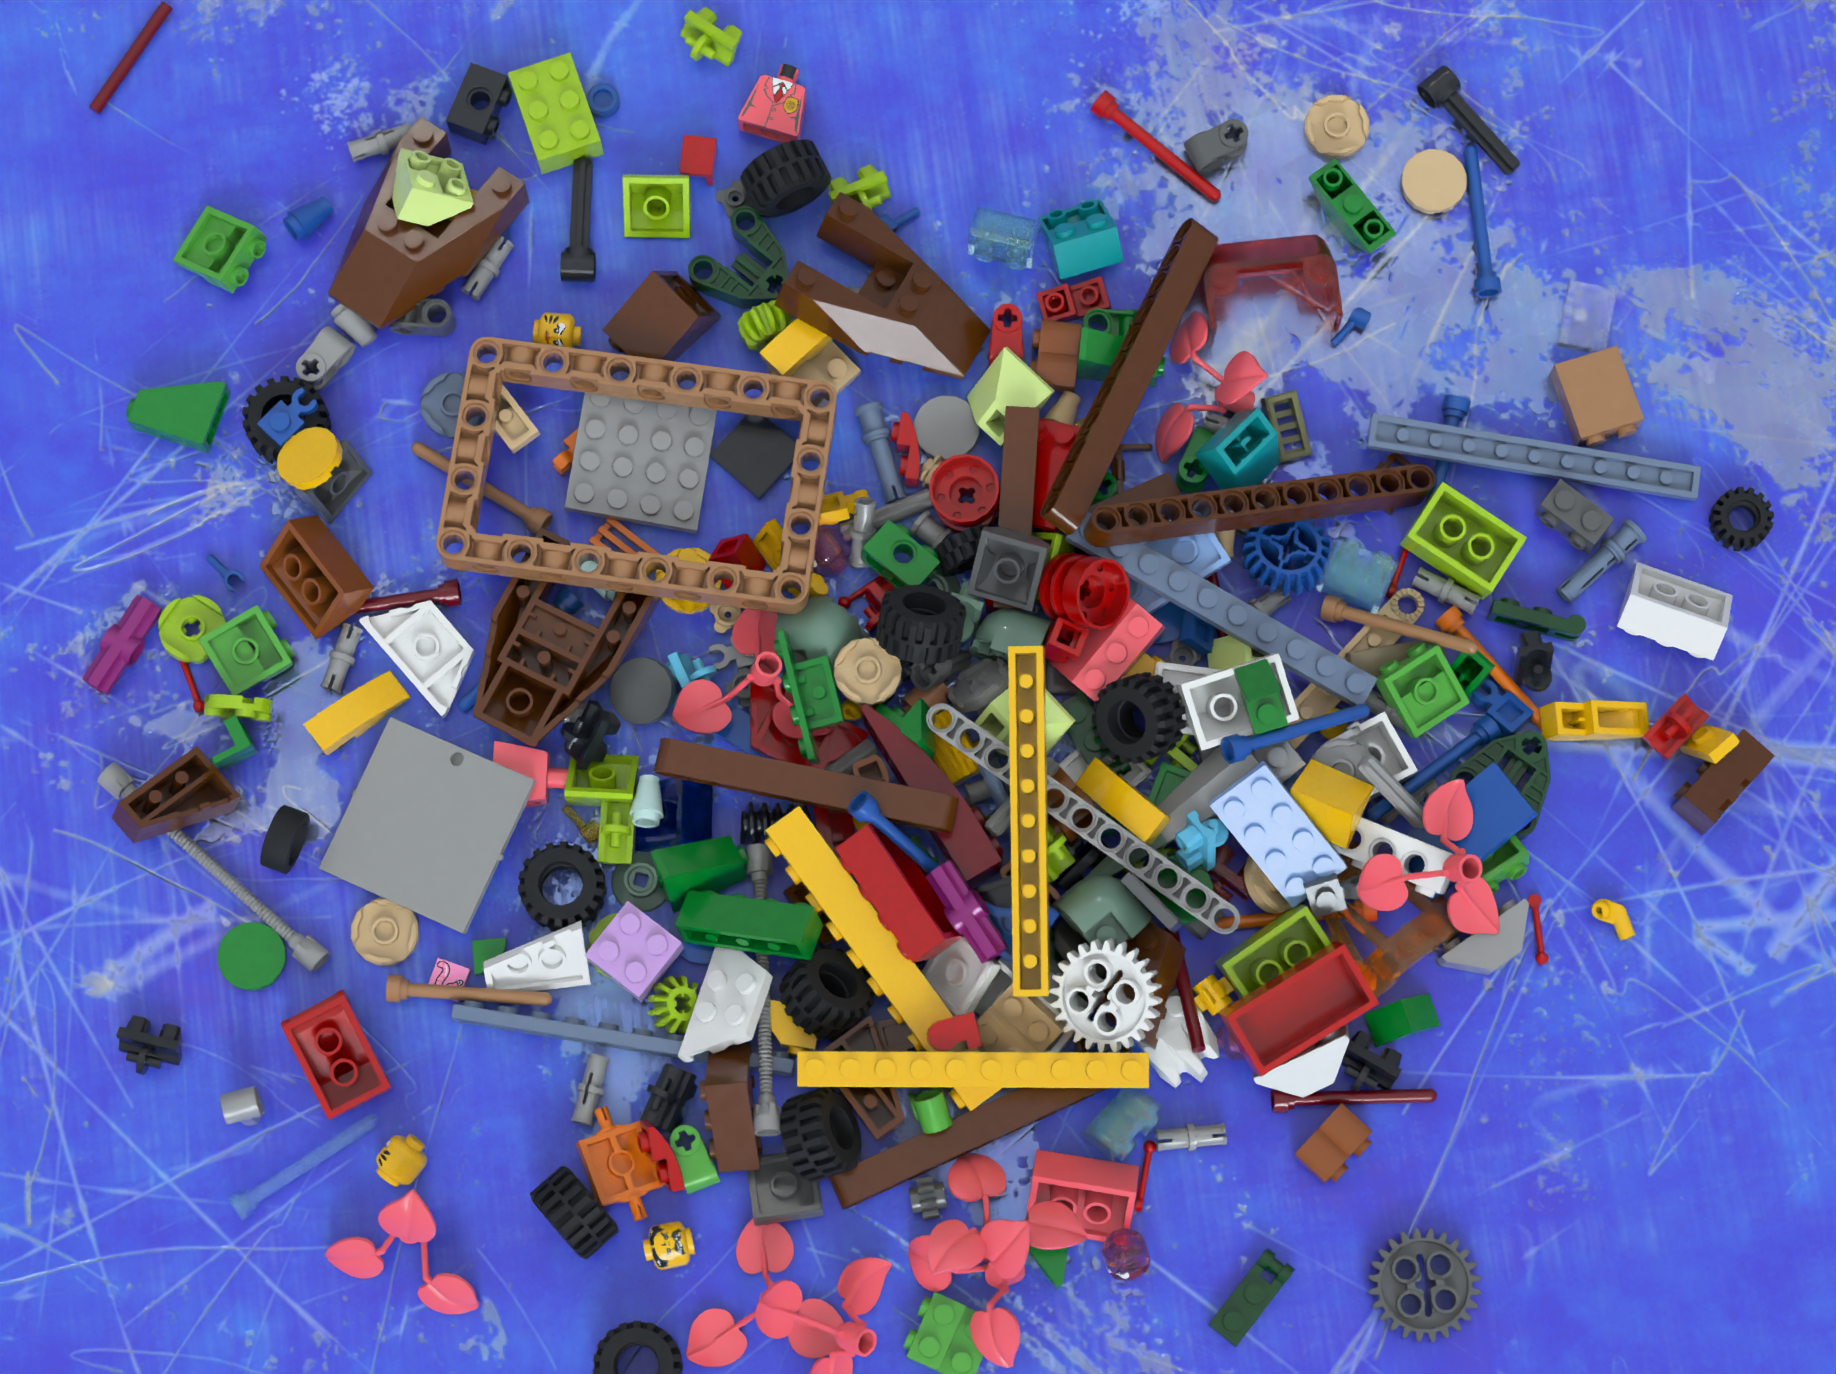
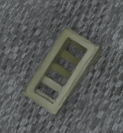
M1293 390L1260 399L1265 417L1278 433L1279 463L1312 455L1297 391ZM1288 402L1290 409L1275 412V405ZM1292 415L1293 422L1278 425V418ZM1296 428V435L1281 437V431ZM1300 441L1301 447L1285 451L1284 444Z

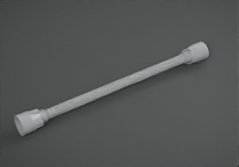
M116 762L106 767L97 779V783L117 800L124 799L138 789L133 785L135 779ZM178 829L167 833V836H170L176 844L182 847L183 850H186L199 864H202L201 866L205 867L218 881H221V884H224L235 896L237 895V898H240L251 910L253 909V912H256V915H259L275 932H278L282 938H285V941H288L289 946L294 950L292 956L306 969L314 973L326 962L330 952L311 935H307L305 938L301 933H295L292 927H289L276 913H273L269 907H266L267 905L263 904L257 896L250 893L251 891L247 890V887H244L238 879L231 876V873H228L217 861L215 862V859H212V856H209L198 844L196 845V842H193V839H190L184 831Z
M751 844L745 848V853L749 860L746 864V873L751 875V882L754 885V899L764 900L767 898L766 885L769 882L768 876L773 875V854L766 844ZM756 953V963L769 973V954ZM768 991L757 1023L759 1033L760 1095L758 1097V1104L753 1105L754 1135L763 1137L781 1134L780 1106H777L775 1103L772 1089L770 991Z

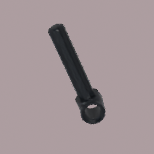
M1441 65L1417 85V92L1422 100L1433 109L1444 107L1505 175L1512 174L1520 166V161L1458 94L1461 90V84L1451 69Z
M585 157L575 159L573 163L569 247L564 249V252H561L560 261L561 281L595 282L596 254L589 248L593 162Z

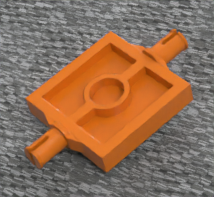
M608 1106L598 1108L593 1112L596 1115L601 1130L594 1136L580 1140L575 1144L595 1199L602 1207L615 1203H628L634 1222L640 1219L643 1220L648 1215L641 1197L647 1192L666 1185V1183L660 1184L656 1173V1163L658 1162H653L645 1153L640 1152L637 1133L642 1132L641 1120L627 1125H614Z

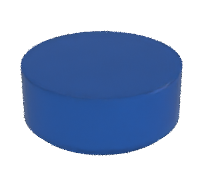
M597 84L587 94V102L594 116L609 118L618 111L620 99L617 90L613 86Z

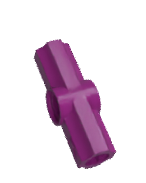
M137 594L119 623L113 624L103 636L100 643V652L84 674L82 680L92 688L108 696L126 667L132 666L140 657L145 647V638L163 610L150 600Z
M947 861L926 876L929 884L945 906L944 913L948 921L959 934L964 935L982 964L996 958L1009 947L990 919L988 906L975 890H971L953 861Z

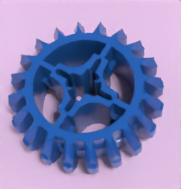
M1311 519L1308 521L1303 520L1251 527L1250 531L1244 534L1240 552L1241 557H1243V568L1249 569V579L1259 578L1258 587L1270 586V594H1273L1276 589H1282L1284 598L1288 595L1289 590H1293L1297 596L1302 593L1303 588L1310 592L1314 588L1315 583L1320 584L1323 581L1324 575L1330 568L1329 562L1332 557V549L1329 548L1330 537L1323 536L1325 532L1324 526L1314 528L1315 521ZM1290 546V551L1283 560L1284 552L1286 553L1287 547Z

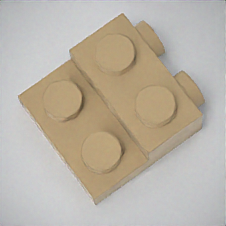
M831 340L811 361L807 359L790 377L827 382L834 387L837 396L861 374V370ZM767 365V371L769 372L768 374L777 375V374ZM816 398L811 403L816 407H824L829 402L824 398Z
M1012 983L976 1021L982 1046L977 1047L979 1052H1044L1063 1032L1066 1024L1062 1020L1056 1021L1055 1018L1057 1016L1037 996L1013 997Z

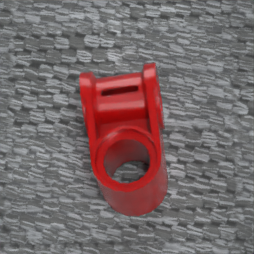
M1002 304L994 311L991 324V339L989 340L988 368L1004 347H1008L1023 361V318L1020 309L1013 304ZM1003 317H1009L1010 327H1004Z

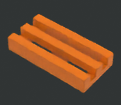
M607 518L606 523L603 526L601 525L596 535L592 536L589 540L591 545L607 547L601 542L605 537L624 553L638 554L609 532L613 528L641 551L659 554L614 519Z

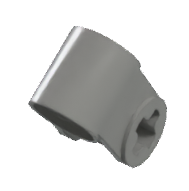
M326 326L318 333L310 347L298 359L296 363L298 377L302 379L305 385L307 383L311 384L316 392L322 390L339 369L350 360L356 346L330 326ZM308 370H310L311 372H315L316 370H318V374H316V375L313 374V373H310V374L307 376V373H306V372H307Z

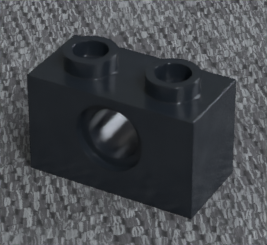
M471 63L446 119L449 132L486 145L489 137H494L500 125V118L498 116L502 107L506 108L512 97L513 89H510L508 76ZM484 100L489 102L485 109L477 110L473 108L478 101Z

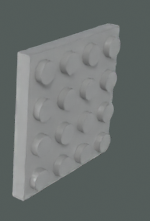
M584 393L564 511L696 534L717 410Z

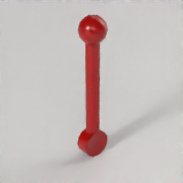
M1404 547L1392 581L1385 594L1389 598L1397 591V584L1409 552Z
M878 576L848 597H840L838 605L848 609L852 601L868 591L867 587L874 581L879 584L885 579L882 576Z
M177 660L181 664L194 700L193 709L198 713L203 712L204 701L200 699L187 662Z
M1532 894L1528 897L1527 901L1529 907L1532 908L1538 951L1535 960L1538 964L1544 965L1548 962L1549 957L1544 952L1538 908L1541 904V897L1537 894Z
M1148 1140L1143 1144L1145 1157L1134 1211L1138 1212L1142 1211L1152 1153L1156 1151V1143L1152 1140Z

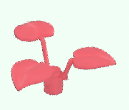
M1193 311L1190 317L1186 318L1177 329L1171 342L1170 355L1172 360L1178 364H1184L1191 357L1195 363L1221 382L1214 396L1215 400L1218 401V405L1188 404L1184 408L1182 404L1174 403L1168 408L1159 421L1155 437L1156 450L1163 463H1166L1168 458L1176 453L1189 438L1194 423L1192 411H1213L1225 414L1227 410L1237 413L1252 409L1255 403V394L1252 390L1268 377L1255 356L1247 351L1239 352L1231 359L1225 368L1224 377L1199 358L1196 351L1202 348L1207 340L1208 325L1205 317L1197 311Z
M745 609L740 614L732 629V642L739 653L743 655L755 654V661L750 668V674L724 697H722L720 688L711 681L701 679L687 684L680 692L672 713L673 719L677 724L697 734H713L723 730L732 719V712L725 703L730 701L753 681L759 686L774 684L776 697L780 700L772 711L775 726L787 737L793 739L803 738L800 725H794L790 712V706L795 705L792 692H785V695H783L781 691L782 679L778 675L782 669V661L774 648L777 613ZM832 727L814 730V737L828 734Z
M1463 779L1452 780L1442 784L1430 794L1422 812L1425 830L1431 835H1441V843L1455 852V854L1450 855L1444 861L1442 870L1402 875L1403 868L1401 862L1395 856L1377 854L1371 857L1364 865L1357 885V894L1360 900L1369 908L1378 911H1392L1402 906L1408 898V890L1404 881L1446 876L1449 881L1457 882L1455 884L1457 892L1453 893L1447 902V912L1451 924L1460 932L1467 934H1497L1500 932L1497 905L1488 883L1480 877L1482 874V863L1477 856L1466 854L1465 848H1459L1451 842L1465 838L1470 833L1473 825V809L1465 789V782Z
M969 1153L960 1156L950 1168L948 1187L951 1193L962 1201L974 1202L982 1198L984 1227L990 1222V1203L988 1197L999 1196L1004 1193L1006 1175L1002 1167L993 1159L982 1154ZM1043 1201L1029 1209L1027 1221L1031 1222V1246L1043 1250H1053L1075 1246L1086 1241L1087 1234L1073 1211L1066 1205L1056 1201ZM957 1219L939 1223L932 1230L927 1246V1260L931 1274L934 1276L948 1271L970 1269L982 1261L989 1263L990 1261L985 1258L986 1244L980 1236L983 1227L979 1232L975 1227L968 1229L965 1223Z
M414 1189L380 1210L378 1222L383 1230L390 1234L381 1247L375 1249L374 1244L367 1238L349 1237L337 1241L326 1250L325 1257H327L331 1264L350 1276L364 1279L375 1277L383 1271L385 1262L380 1256L386 1252L396 1237H399L401 1241L408 1244L421 1242L422 1273L426 1284L421 1285L418 1289L420 1300L432 1310L444 1314H463L473 1311L480 1306L474 1288L464 1278L450 1273H440L433 1278L430 1276L427 1242L434 1238L437 1226L429 1208Z
M753 1218L742 1230L736 1245V1259L740 1268L747 1274H756L762 1271V1277L767 1285V1289L774 1284L768 1271L772 1273L783 1271L789 1266L794 1255L793 1241L785 1228L779 1223L755 1226ZM764 1290V1291L760 1294V1296H759V1298H758V1302H760V1297L763 1295V1293H764L766 1290ZM806 1299L801 1303L798 1310L799 1314L835 1328L844 1323L838 1312L830 1304L820 1299ZM712 1308L702 1312L694 1320L690 1328L686 1350L687 1359L706 1367L725 1366L735 1362L743 1355L747 1348V1339L738 1329L755 1319V1311L737 1323H734L732 1315L723 1309ZM794 1319L788 1340L792 1349L799 1355L806 1358H821L829 1355L833 1349H842L836 1342L834 1334Z
M1006 1219L988 1222L983 1227L980 1236L986 1244L985 1258L990 1262L970 1269L948 1271L934 1276L930 1272L927 1260V1246L930 1235L914 1238L908 1245L911 1269L918 1283L929 1291L939 1292L949 1287L952 1280L951 1273L985 1272L987 1283L997 1288L998 1292L987 1303V1311L979 1310L972 1315L970 1322L971 1337L978 1351L990 1362L1005 1368L1013 1367L1014 1358L1020 1344L1019 1323L1008 1309L1003 1307L994 1309V1306L1003 1295L1009 1293L1008 1286L1020 1282L1024 1278V1265L1030 1246L1031 1222L1027 1220L1014 1221Z
M864 1257L854 1260L843 1270L838 1281L837 1291L845 1299L842 1303V1308L854 1322L848 1321L835 1328L797 1313L802 1303L800 1287L790 1280H780L772 1284L760 1297V1302H758L755 1311L757 1326L763 1334L774 1339L788 1336L792 1330L794 1319L834 1334L836 1342L842 1349H833L830 1351L829 1357L819 1358L812 1366L809 1374H852V1357H855L856 1354L861 1357L870 1355L877 1342L876 1333L866 1328L867 1323L857 1315L866 1314L874 1307L881 1294L885 1277L892 1263L876 1257Z

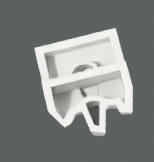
M1177 988L1168 995L1165 1005L1167 1013L1165 1019H1161L1156 1034L1158 1039L1156 1049L1154 1050L1141 1041L1135 1040L1144 1053H1149V1063L1157 1074L1174 1088H1177L1181 1083L1180 1074L1182 1072H1188L1202 1083L1208 1072L1201 1059L1204 1057L1211 1059L1219 1058L1218 1039L1197 1006L1196 1009L1206 1049L1200 1053L1192 1052Z

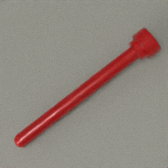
M1107 90L1094 102L1090 111L1099 119L1105 118L1107 121L1109 119L1114 121L1211 201H1218L1221 198L1219 189L1118 109L1120 105L1116 103L1117 98Z

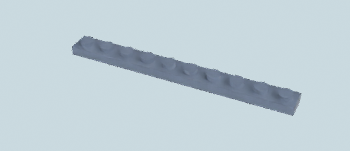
M1372 413L1370 416L1366 448L1392 453L1558 480L1562 479L1564 481L1693 502L1698 498L1701 466L1376 413Z
M1088 511L1078 529L1066 536V542L1091 556L1115 560L1124 568L1127 576L1264 656L1279 653L1283 667L1351 706L1364 704L1378 678L1141 542L1102 548L1090 545L1086 541L1083 531L1092 515ZM1097 523L1100 528L1108 530L1105 525Z
M463 1000V1005L453 1004L451 1018L459 1023L680 1059L678 1053L684 1039L683 1035L667 1033L666 1039L653 1037V1031L641 1028H633L632 1033L619 1031L618 1025L599 1022L598 1027L586 1026L585 1020L574 1017H565L564 1022L551 1020V1014L531 1011L530 1016L518 1015V1009L507 1006H497L496 1011L483 1009V1003L471 1000ZM751 1047L752 1055L750 1056L749 1070L759 1072V1054L754 1053L755 1048ZM709 1050L694 1055V1061L707 1063ZM771 1050L772 1073L793 1077L795 1061L788 1059L789 1054L786 1052Z

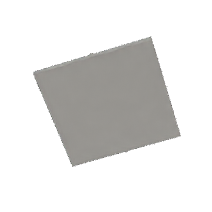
M390 717L357 788L352 792L353 797L319 869L466 935L499 862L504 858L503 853L537 781Z

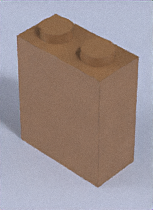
M1617 345L1554 364L1549 375L1575 446L1586 444L1587 448H1592L1606 442L1605 438L1618 435V438H1625L1637 432V428L1643 422L1644 416Z

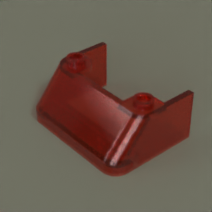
M1302 235L1217 244L1199 280L1202 313L1208 325L1206 344L1214 343L1217 330L1213 298L1227 297L1232 294L1237 286V278L1303 271L1304 278L1310 285L1325 287L1331 332L1338 331L1343 317L1337 266L1326 241L1317 235Z

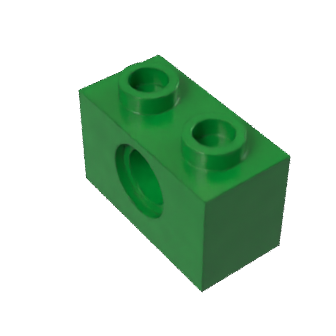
M889 519L863 547L860 558L894 587L916 584L926 586L938 573L940 565L938 555L933 549L927 545L921 546L912 539V534L906 527L899 523L895 525ZM905 553L910 557L911 561L900 563L894 558V555Z

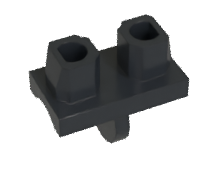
M1540 631L1521 633L1519 635L1520 647H1518L1516 655L1514 682L1518 686L1524 684L1526 688L1534 692L1544 691L1552 682V672L1550 671L1554 652L1552 642L1543 643Z
M589 700L581 717H577L575 723L566 722L563 724L560 732L567 739L564 744L565 751L576 760V767L578 769L587 770L591 762H603L607 754V746L602 739L604 735L613 736L617 734L621 722L614 713L604 711L598 701Z
M1078 837L1069 845L1066 842L1064 843L1075 859V862L1052 882L1055 887L1066 891L1084 879L1081 874L1088 867L1093 870L1107 856L1089 842L1084 845ZM1101 840V841H1102V844H1103L1106 848H1108V846L1104 843V841Z
M133 1015L126 1028L119 1027L117 1032L119 1051L127 1053L126 1061L136 1063L137 1074L145 1075L149 1066L160 1069L162 1062L179 1066L182 1058L180 1048L182 1034L179 1026L168 1023L163 1024L159 1036L148 1034L151 1028L149 1020Z
M1358 1031L1349 1039L1341 1065L1347 1067L1344 1073L1355 1079L1351 1089L1358 1091L1363 1083L1373 1090L1377 1085L1385 1090H1390L1402 1071L1399 1068L1402 1055L1392 1048H1385L1381 1056H1377L1369 1051L1374 1040L1362 1031Z
M665 1063L656 1085L648 1084L646 1091L651 1096L640 1120H647L654 1127L672 1133L683 1121L681 1111L686 1100L688 1101L693 1098L698 1088L694 1083L697 1076Z

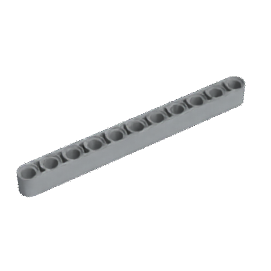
M938 703L928 710L926 722L935 734L1010 786V748L950 705ZM946 710L951 713V724L944 729L936 728L934 725L935 714ZM969 730L977 731L980 736L979 744L972 749L965 748L961 742L963 734ZM996 750H1003L1008 755L1007 764L1000 769L993 768L989 762L990 755ZM1047 774V793L1053 789H1058L1064 794V802L1059 808L1047 806L1048 814L1215 932L1230 934L1238 928L1240 915L1232 904ZM1086 809L1092 813L1093 821L1089 827L1078 828L1075 826L1073 817L1078 810ZM1109 829H1115L1121 835L1120 844L1113 849L1106 848L1101 841L1103 833ZM1137 849H1143L1149 854L1148 864L1141 869L1133 867L1130 863V855ZM1171 869L1177 873L1178 881L1174 887L1165 889L1159 885L1158 875L1162 870ZM1200 889L1205 893L1206 902L1204 906L1199 909L1189 907L1186 902V896L1190 890ZM1221 909H1228L1234 914V924L1228 929H1221L1215 924V914Z

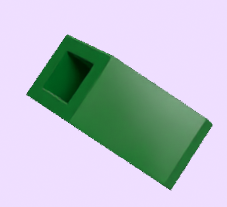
M1336 158L1309 176V181L1326 216L1347 241L1371 254L1396 236L1393 228Z

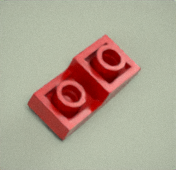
M1102 276L1072 286L1066 283L1036 293L1043 320L1069 322L1084 318L1092 309L1112 310Z
M901 412L900 422H893L891 441L897 442V453L908 454V456L902 455L899 475L905 476V486L918 488L919 447L917 436L909 414Z
M640 1121L642 1132L637 1133L640 1152L645 1153L653 1162L660 1160V1163H656L659 1183H666L664 1186L671 1192L685 1190L678 1162L669 1144L649 1121Z

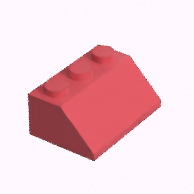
M1129 597L1128 606L1124 614L1113 626L1105 629L1081 626L1088 629L1089 633L1080 656L1076 660L1069 657L1068 662L1065 664L1051 660L1049 663L1093 701L1100 700L1097 696L1099 692L1106 689V685L1122 679L1142 655L1146 653L1166 627Z
M1036 1149L1025 1220H1028V1212L1033 1205L1043 1201H1056L1066 1205L1073 1211L1087 1234L1086 1239L1127 1246L1137 1194L1139 1166Z

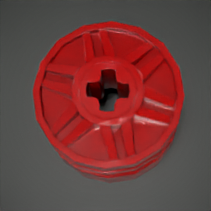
M961 454L954 455L939 464L932 473L929 492L936 515L945 528H950L956 534L963 532L967 528L971 529L976 525L985 524L993 527L999 520L1001 485L997 474L988 462L978 456ZM967 495L969 498L973 497L974 502L972 504L967 501L963 502L962 498Z
M1064 552L1056 555L1046 564L1038 587L1039 601L1045 614L1053 621L1059 616L1080 626L1105 629L1113 626L1124 614L1128 606L1130 586L1129 578L1124 568L1115 560Z

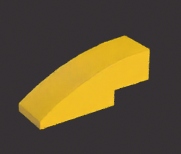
M797 318L759 353L761 359L777 375L790 377L807 359L811 361L833 338Z
M388 671L345 695L303 725L328 756L353 736L358 738L411 697L392 672Z
M1589 700L1584 703L1552 702L1539 707L1542 736L1546 741L1640 738L1649 730L1647 703Z
M1097 757L1093 759L1075 783L1092 800L1146 844L1152 845L1172 819L1148 800L1149 798Z

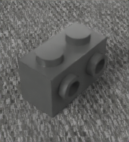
M1562 479L1556 483L1535 512V515L1539 517L1546 527L1556 530L1573 547L1583 550L1587 554L1590 553L1614 521L1613 517Z

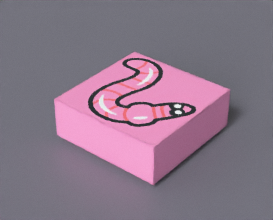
M438 958L428 984L465 987L471 970Z

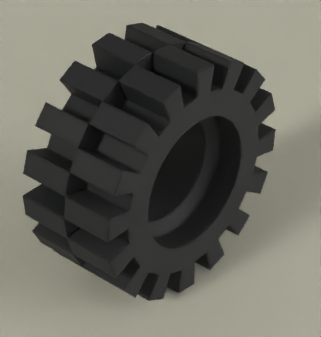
M1737 487L1735 491L1730 489L1724 495H1721L1712 507V513L1709 515V522H1712L1709 528L1711 533H1716L1714 539L1717 542L1720 540L1724 542V548L1728 549L1732 546L1734 547L1733 551L1739 552L1742 548L1748 551L1753 546L1757 547L1769 534L1774 523L1771 522L1774 517V511H1769L1772 505L1769 500L1767 502L1763 501L1765 495L1761 492L1756 495L1754 494L1755 489L1750 487L1747 491L1743 487ZM1740 507L1750 511L1754 519L1752 528L1746 531L1735 529L1729 521L1731 510Z
M982 524L980 526H973L971 529L967 528L963 532L956 533L953 537L943 540V543H939L934 548L945 576H955L957 573L962 574L968 569H973L982 529L985 526L989 527L988 525Z

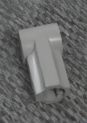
M256 1086L220 1094L222 1112L227 1124L241 1122L246 1126L259 1124L260 1117L265 1114L263 1101L260 1100Z

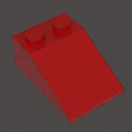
M1039 419L1033 527L1056 533L1059 530L1040 516V510L1081 428L1079 426Z
M345 995L281 1026L328 1120H333L393 1089L379 1058Z

